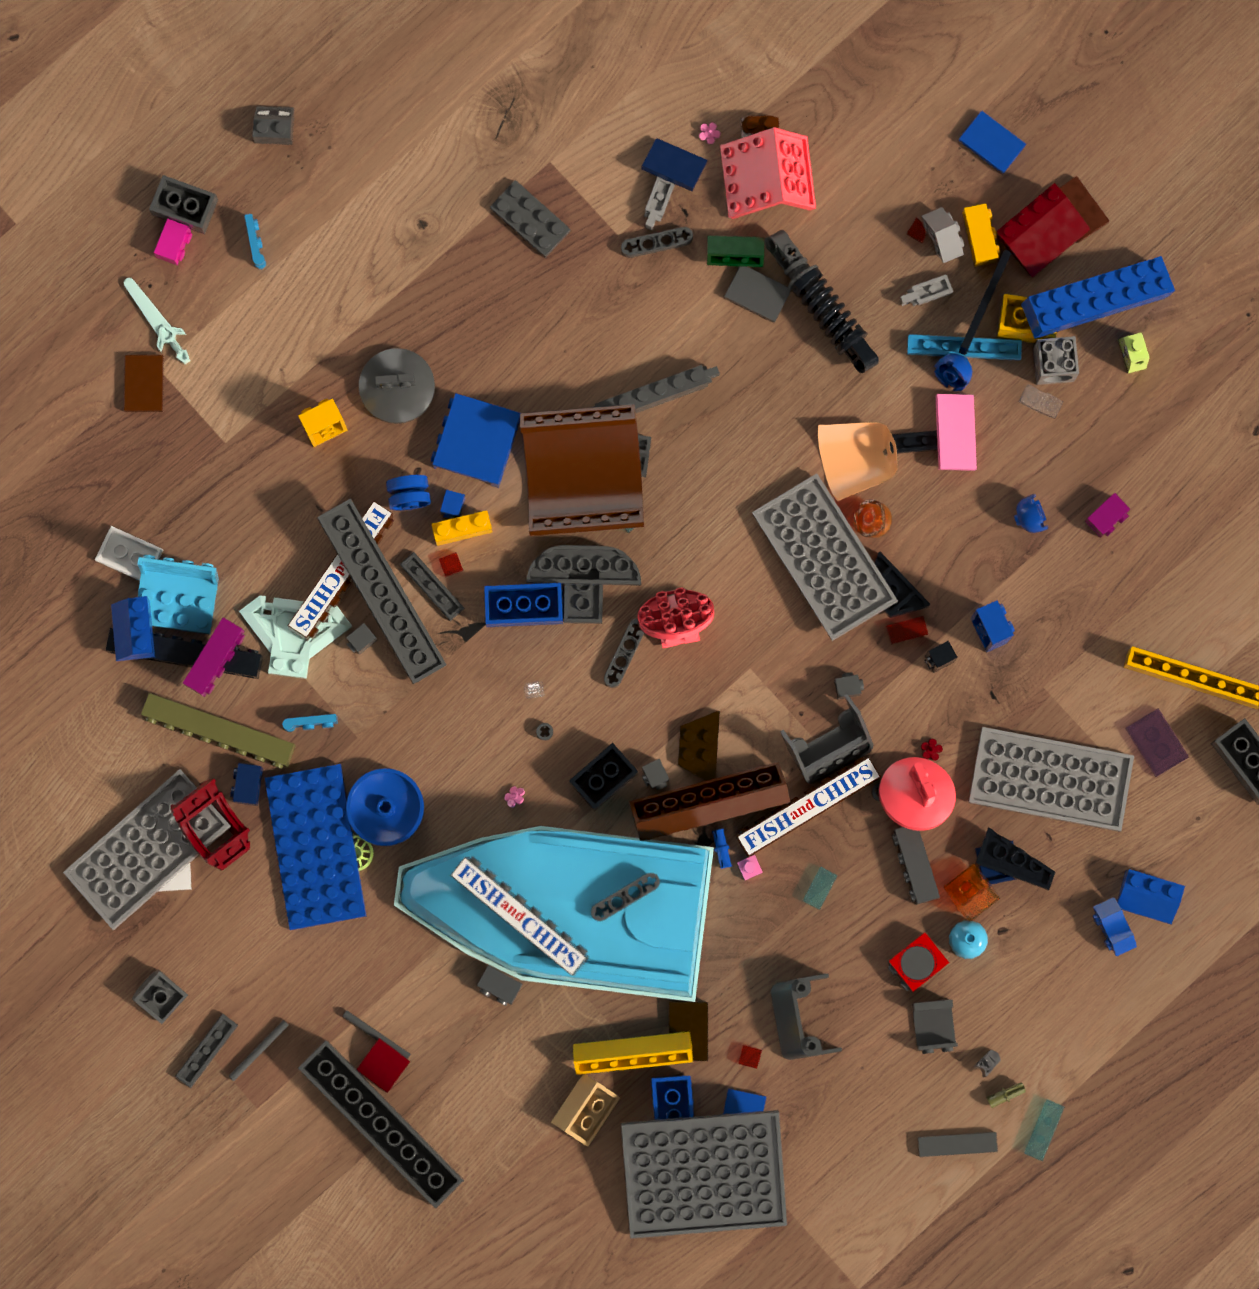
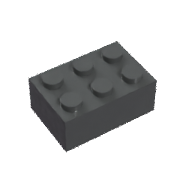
M163 175L149 210L152 216L166 221L167 219L189 226L191 230L205 234L218 198L212 192Z

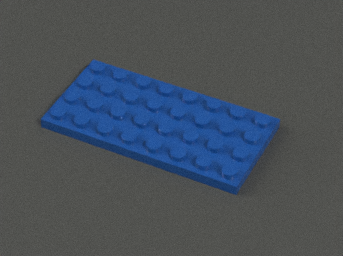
M341 764L265 778L289 929L296 930L367 917L353 832L347 817V796Z

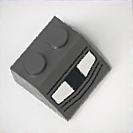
M257 106L253 121L254 142L256 144L292 145L294 108Z

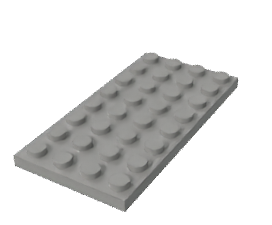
M818 474L813 475L752 512L755 520L832 641L898 602Z
M982 727L968 803L1121 832L1134 755Z
M181 769L63 872L113 930L199 855L184 836L170 810L171 804H177L197 789ZM212 804L189 820L192 829L206 848L231 827Z

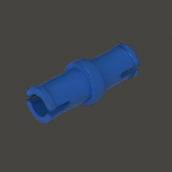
M724 829L712 831L716 846L714 850L718 855L720 869L732 867L728 852L730 847L729 845L727 846Z

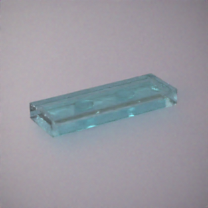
M1048 1099L1045 1100L1024 1154L1043 1161L1065 1108L1064 1106Z

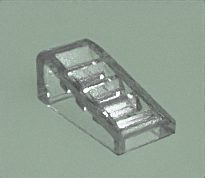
M542 681L524 684L527 699L545 695Z

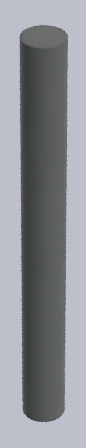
M349 1011L344 1013L343 1017L371 1037L376 1040L382 1039L408 1059L411 1054L361 1019Z
M283 1020L229 1077L235 1081L289 1024Z

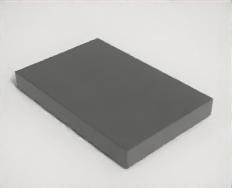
M740 266L724 298L775 323L791 289L749 267Z

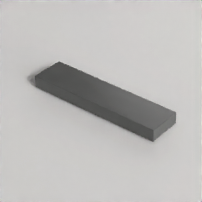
M415 552L400 563L405 572L449 621H452L465 609Z
M222 1013L175 1077L189 1088H192L239 1025Z
M996 1132L918 1137L919 1157L998 1152Z

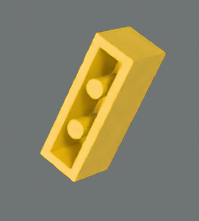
M987 204L964 208L962 214L974 267L997 262L998 256L1001 253L999 245L995 244L996 230L995 227L991 226L990 222L992 220L991 209H987Z
M487 510L432 524L437 546L493 533Z

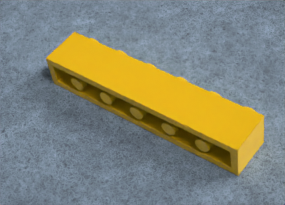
M690 1032L573 1044L576 1075L693 1062Z

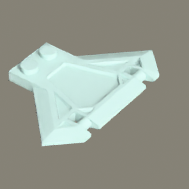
M258 596L239 612L271 653L268 674L307 679L310 658L352 627L338 606L335 608L331 607L328 612L330 614L328 622H321L317 628L319 629L317 635L313 639L310 638L308 642L290 631L287 626L304 601L274 597L273 603L266 602V596ZM270 610L271 615L264 614V611Z

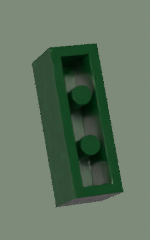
M708 236L707 265L763 267L764 237Z

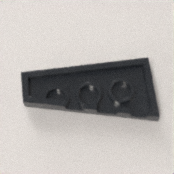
M987 828L975 863L976 865L1045 890L1050 889L1055 875L1054 870L1033 858L1024 850L994 832L991 828Z

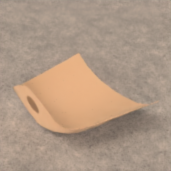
M874 422L818 425L821 460L829 488L837 501L879 485L896 474V444L886 425ZM890 442H892V444H893V449H894L893 454L891 453V450H890ZM885 449L887 451V456L883 454V451Z

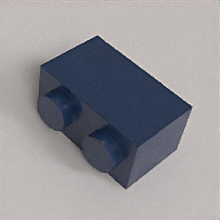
M238 763V768H234L233 779H236L235 787L231 788L230 798H233L234 803L258 806L263 774L262 766Z

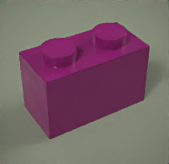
M1114 493L1085 522L1100 538L1104 534L1109 536L1115 530L1113 526L1118 521L1123 523L1129 517L1127 513L1130 511V508Z

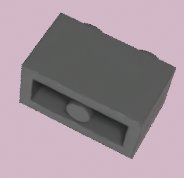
M488 965L477 986L480 987L479 992L488 997L492 994L498 997L497 1002L507 1006L508 1003L510 1005L513 1004L523 984Z

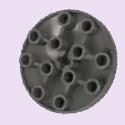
M400 348L384 350L373 356L366 363L360 375L359 393L364 406L374 417L387 423L401 424L415 420L427 410L434 397L435 381L431 368L421 356L410 350Z

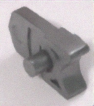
M990 1050L974 1065V1068L980 1069L984 1078L991 1073L1001 1061V1058L996 1051Z

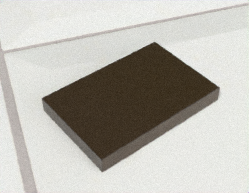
M669 1002V1034L690 1032L693 1061H708V1002Z

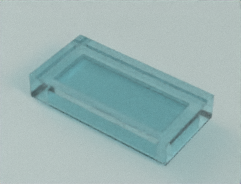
M820 866L803 902L820 910L838 875Z

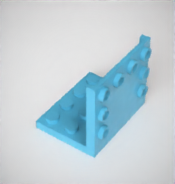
M152 555L138 557L137 565L141 572L138 597L147 596L150 600L152 626L210 635L219 581L217 569L208 563H202L199 566L187 560L178 563L174 562L175 559L172 558L157 560Z

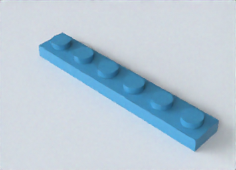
M908 334L907 355L945 356L950 353L962 355L959 353L965 337ZM973 338L967 354L962 356L966 358L1021 360L1022 340Z

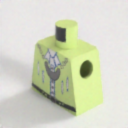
M1138 333L1118 339L1128 374L1146 369L1149 354L1143 334Z

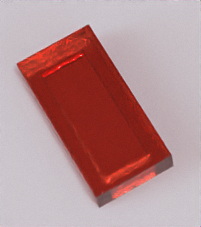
M924 616L886 626L891 645L928 635Z

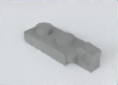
M657 177L645 208L644 217L648 218L645 228L652 230L655 221H661L675 184Z
M946 274L912 286L911 289L907 290L908 294L901 296L899 300L902 306L910 303L913 306H918L952 294L953 289Z

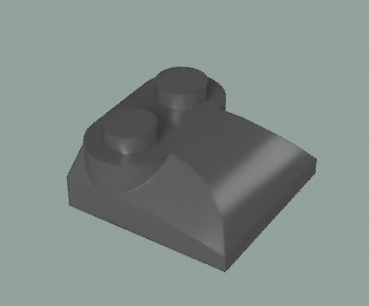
M158 969L141 984L132 999L158 1022L163 1024L188 994Z

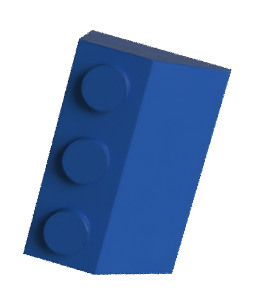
M148 597L127 598L111 604L116 661L155 657L151 608Z
M1128 869L1124 874L1117 903L1124 911L1172 924L1180 906L1185 886Z

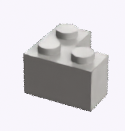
M941 207L922 215L925 230L932 238L936 254L943 263L964 255L962 249L964 242L958 234L960 231L957 221H953L949 212L947 213Z

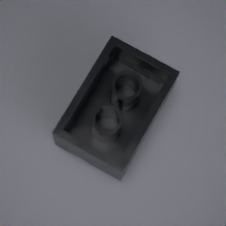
M611 743L572 777L569 783L595 812L638 774V770L615 744Z

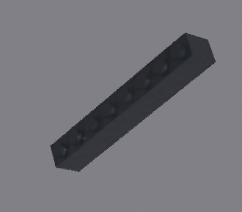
M113 628L109 630L105 650L111 654H115ZM154 632L155 657L143 659L192 668L204 649L205 644H202L203 641L191 639V642L183 641L184 638L172 636V639L165 638L164 634ZM235 647L233 650L235 654L231 661H227L223 666L225 668L223 673L259 679L263 656L257 650L248 649L245 652L240 651L239 647Z

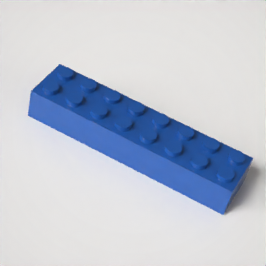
M1160 256L1029 296L1021 305L1033 336L1036 339L1165 299L1175 291L1163 258Z

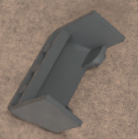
M848 694L844 695L849 709L839 715L838 723L840 726L807 744L803 738L790 740L784 730L780 731L789 753L809 784L817 783L867 755L873 749L874 745L861 712Z
M828 973L779 982L771 988L781 1054L787 1060L842 1051V1047L822 1050L820 1041L813 1036L804 1037L797 999L804 998L810 993V981L827 979L829 977Z

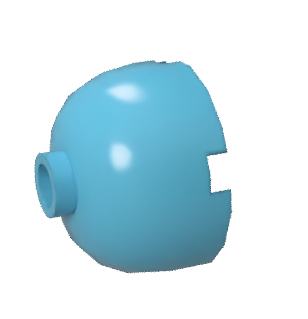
M964 920L957 923L949 934V945L952 951L964 959H973L980 956L988 944V935L985 928L973 920Z

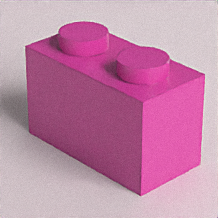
M167 219L154 251L155 257L178 265V262L184 258V247L186 243L189 244L192 237L189 226Z

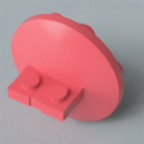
M682 587L674 591H660L640 608L638 612L639 627L645 634L661 639L662 648L700 641L699 632L704 630L714 618V605L706 594L686 590Z
M909 757L893 763L885 771L879 785V798L884 811L895 823L907 829L924 831L936 828L948 819L955 806L956 792L952 779L941 766L928 759Z

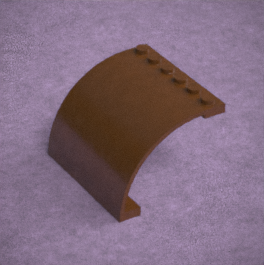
M635 404L520 414V430L523 433L527 469L530 536L644 527L641 462Z

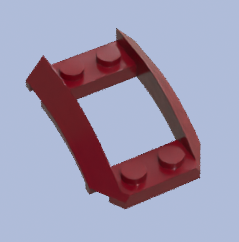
M215 778L199 783L200 786L177 804H171L170 810L184 836L206 863L223 871L250 850V841H248L250 829L246 828L235 815L222 792L218 790ZM210 804L229 823L231 827L228 830L234 835L212 853L203 845L189 823L190 819Z

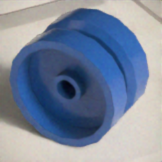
M425 475L401 476L386 482L387 492L393 494L388 498L390 510H412L431 504L430 494L424 491L429 487L428 478Z

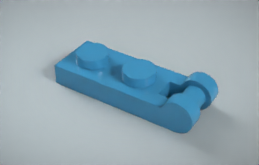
M252 214L245 215L252 258L256 268L263 269L266 266V261L260 253V248H263L261 237H257L256 230H260L258 219H254Z
M336 714L287 718L283 721L282 725L287 732H293L295 728L303 727V730H312L314 726L321 725L322 728L334 727L333 724H338V718Z

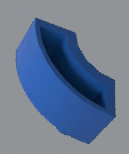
M1114 897L1093 906L1095 912L1093 919L1096 925H1100L1106 938L1104 943L1108 951L1112 950L1117 957L1137 947L1134 934Z

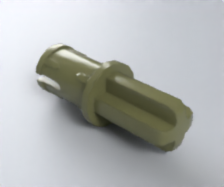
M1020 1082L1007 1089L1002 1088L1001 1091L987 1096V1100L991 1108L1006 1101L1010 1102V1099L1025 1093L1026 1089L1023 1083Z

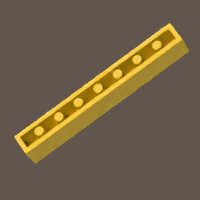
M1133 646L1128 650L1123 668L1259 710L1258 685Z

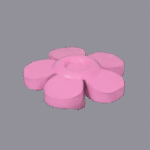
M710 123L709 126L702 124L700 126L702 133L699 134V138L702 141L707 138V143L713 144L715 142L714 138L720 137V131L715 130L717 127L715 123Z
M510 788V793H507L504 797L505 801L508 802V806L514 807L516 803L521 804L524 801L522 796L525 794L523 788Z

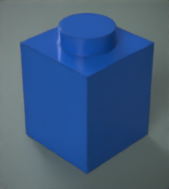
M446 490L440 510L441 515H444V519L449 520L461 516L465 494Z

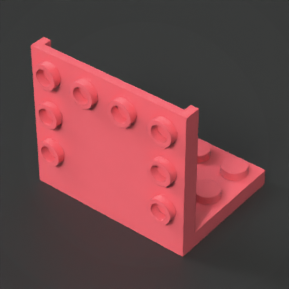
M774 127L720 145L729 218L735 219L779 204L809 211L816 209L807 136Z

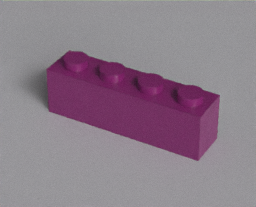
M223 617L183 681V684L203 697L206 694L210 695L215 687L214 681L217 677L220 678L225 670L223 666L233 658L235 654L234 648L244 640L245 631Z

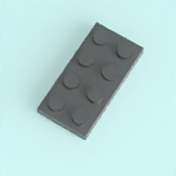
M516 180L490 206V209L545 258L571 231L566 224Z

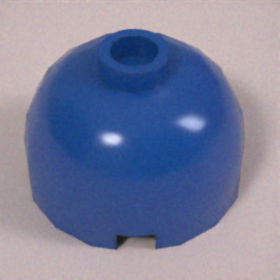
M956 353L946 354L934 366L936 367L934 373L937 379L945 387H948L949 384L954 388L953 391H962L971 381L973 370L965 356Z
M1031 494L1021 499L1016 508L1017 515H1014L1017 526L1021 525L1024 530L1030 533H1038L1048 529V525L1044 526L1043 523L1046 520L1043 508L1039 500H1034L1036 494Z

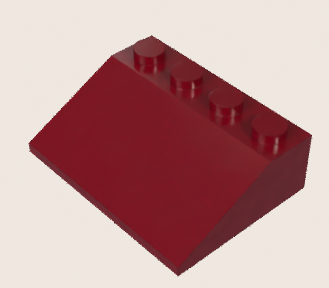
M1054 183L996 231V237L1033 278L1090 231V228L1067 196Z

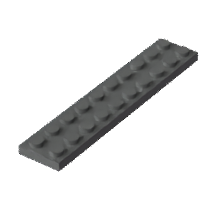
M351 498L318 516L317 520L412 684L419 682L446 666L444 659Z

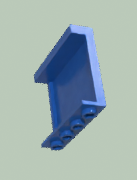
M455 393L454 398H450L448 409H450L449 415H445L443 419V433H439L436 444L439 445L437 452L433 451L430 462H433L434 469L438 467L490 483L491 486L499 488L520 423L521 413Z

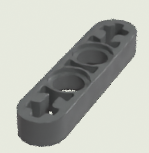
M681 227L627 239L621 245V252L625 257L633 258L686 246L692 242L693 232L688 227ZM682 232H685L686 235H690L687 237V240H684L683 238H678V243H675V237L673 234H676V237L682 236ZM663 236H669L672 239L669 245L662 244L661 238ZM645 240H651L653 247L645 249L642 244ZM636 242H640L639 245L641 251H638V247L633 248L631 253H629L628 250H624L627 248L628 244H630L631 247H636Z
M638 618L630 622L606 671L604 682L609 688H616L620 685L643 638L644 632L638 630L636 633V637H639L638 640L628 635V633L633 634L634 627L632 626L633 624H638ZM626 640L634 641L635 646L633 649H625L624 642ZM618 657L626 659L627 663L624 667L616 665L615 661ZM612 667L618 671H623L622 674L617 673V682L609 683L610 680L607 677H612L615 670H611Z
M654 873L645 874L595 904L591 909L593 919L604 921L653 892L660 885L659 877ZM648 877L651 879L655 878V886L648 885L645 887L647 892L643 893L642 887L638 882L642 881L643 885L647 883ZM633 886L637 887L640 891L639 896L636 898H632L628 894L629 888ZM614 897H620L623 904L621 907L615 908L612 906L611 900ZM608 901V905L613 912L609 913V910H606L603 913L604 917L595 916L596 908H605L606 905L604 903Z

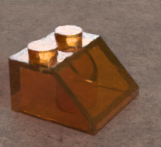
M974 863L944 886L958 911L968 921L974 920L1000 899L994 887Z

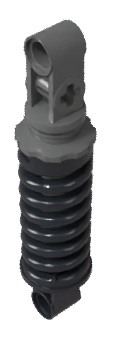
M779 230L765 238L767 250L771 252L785 271L784 274L791 279L788 287L793 290L797 297L802 298L801 303L804 306H808V313L814 314V321L820 322L819 328L826 330L825 336L832 338L831 344L836 346L837 354L842 355L845 353L859 373H864L878 365L879 359L877 354L864 339L868 333L864 331L860 324L855 326V330L851 328L857 323V320L853 318L848 322L846 321V318L851 315L849 310L842 314L840 313L845 304L843 302L837 304L836 301L839 299V295L831 296L832 286L825 288L824 285L827 283V279L823 278L820 280L823 274L817 265L809 266L806 257H803L784 230Z

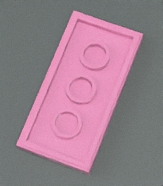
M935 395L938 470H977L974 395Z

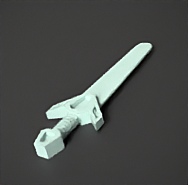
M126 278L124 286L158 335L157 348L162 352L164 343L170 344L177 353V359L183 364H187L190 361L189 355L175 340L176 335H186L183 329L171 327L132 278Z

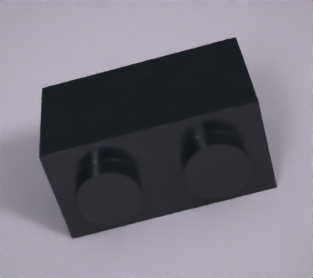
M948 640L929 650L925 655L924 663L928 670L932 669L933 673L954 663L958 657Z

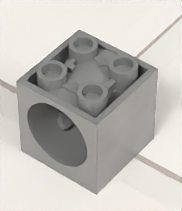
M1075 336L1037 339L1033 347L1036 385L1074 382L1079 375Z

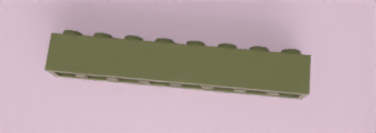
M151 693L148 694L141 713L148 723H162L163 728L174 731V728L182 730L181 734L185 736H199L200 741L209 744L210 741L218 743L217 746L222 749L228 750L229 747L236 749L235 753L242 756H246V754L253 755L254 760L263 763L265 760L270 761L272 766L280 769L283 766L288 768L296 747L291 742Z

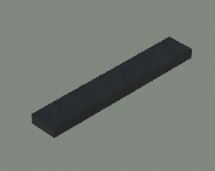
M1004 250L961 344L959 353L962 355L967 354L1009 261L1010 251Z

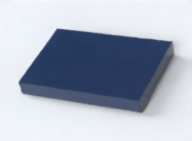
M656 138L642 164L641 170L693 192L708 160Z

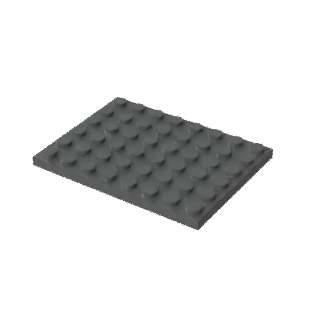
M779 1110L621 1123L630 1239L787 1226Z

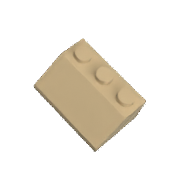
M583 1074L551 1123L588 1147L620 1097L588 1075Z

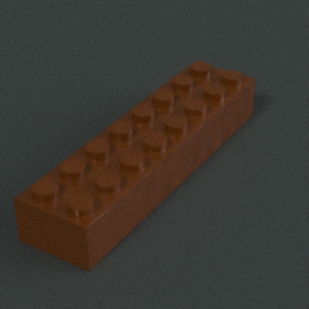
M779 762L632 800L629 803L640 841H646L702 825L705 826L717 821H724L736 816H743L755 811H762L770 807L781 806L789 803L790 798Z

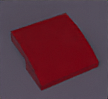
M379 1038L357 1070L388 1093L411 1061Z

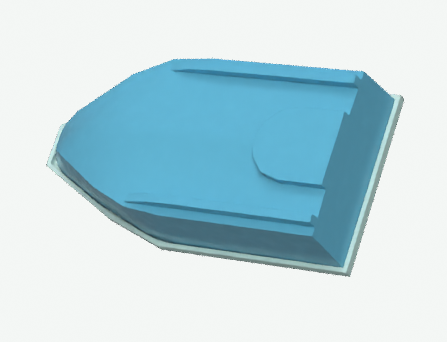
M538 826L482 837L399 866L394 906L467 955L522 981L695 1002L714 847L659 840L640 841L639 838ZM473 856L481 862L480 866L484 870L489 869L496 874V880L500 883L502 881L507 883L512 888L510 891L515 895L520 894L527 900L526 904L530 908L536 907L541 911V917L546 921L550 919L557 925L556 929L561 933L564 931L573 938L571 941L576 946L580 944L587 949L588 952L586 954L590 957L576 975L571 976L450 876L464 857L471 858ZM654 873L659 877L660 885L653 892L604 921L593 919L591 909L595 904L645 874ZM648 877L647 883L643 885L642 881L638 882L642 887L643 893L647 892L645 887L648 885L655 886V878L651 879ZM633 886L629 888L628 894L630 897L636 898L639 896L640 891L637 887ZM614 897L611 900V904L613 907L619 908L622 906L623 901L620 897ZM608 901L604 903L606 905L605 908H596L595 916L602 918L606 910H609V913L613 912L608 905Z

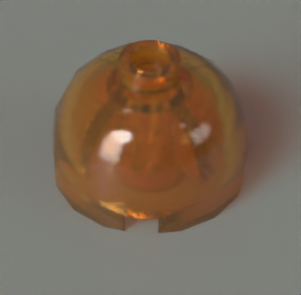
M872 499L866 500L859 505L860 508L858 512H855L853 520L855 530L867 538H879L890 530L892 514L884 503Z

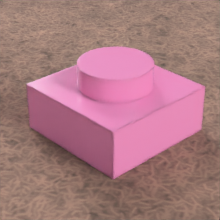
M755 855L737 862L744 880L763 873Z

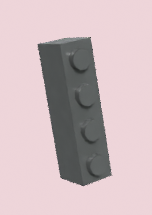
M904 827L895 829L892 840L894 846H898L900 851L897 856L900 865L904 864L905 872H903L905 882L909 883L911 887L909 891L911 901H915L916 905L940 898L920 831Z

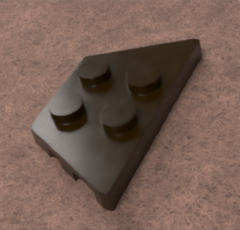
M715 711L680 726L678 766L705 781L716 778L720 711Z

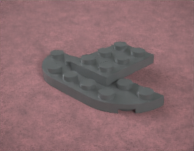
M560 545L545 550L532 562L527 573L526 584H565L564 623L602 624L603 585L641 586V576L635 562L626 553L617 548L609 546Z

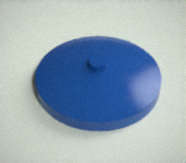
M377 769L360 777L351 788L346 804L347 817L353 830L363 840L377 846H393L406 841L417 831L424 815V800L419 787L408 775L394 769Z

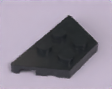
M880 551L874 564L898 600V602L883 610L889 618L928 608L930 603Z

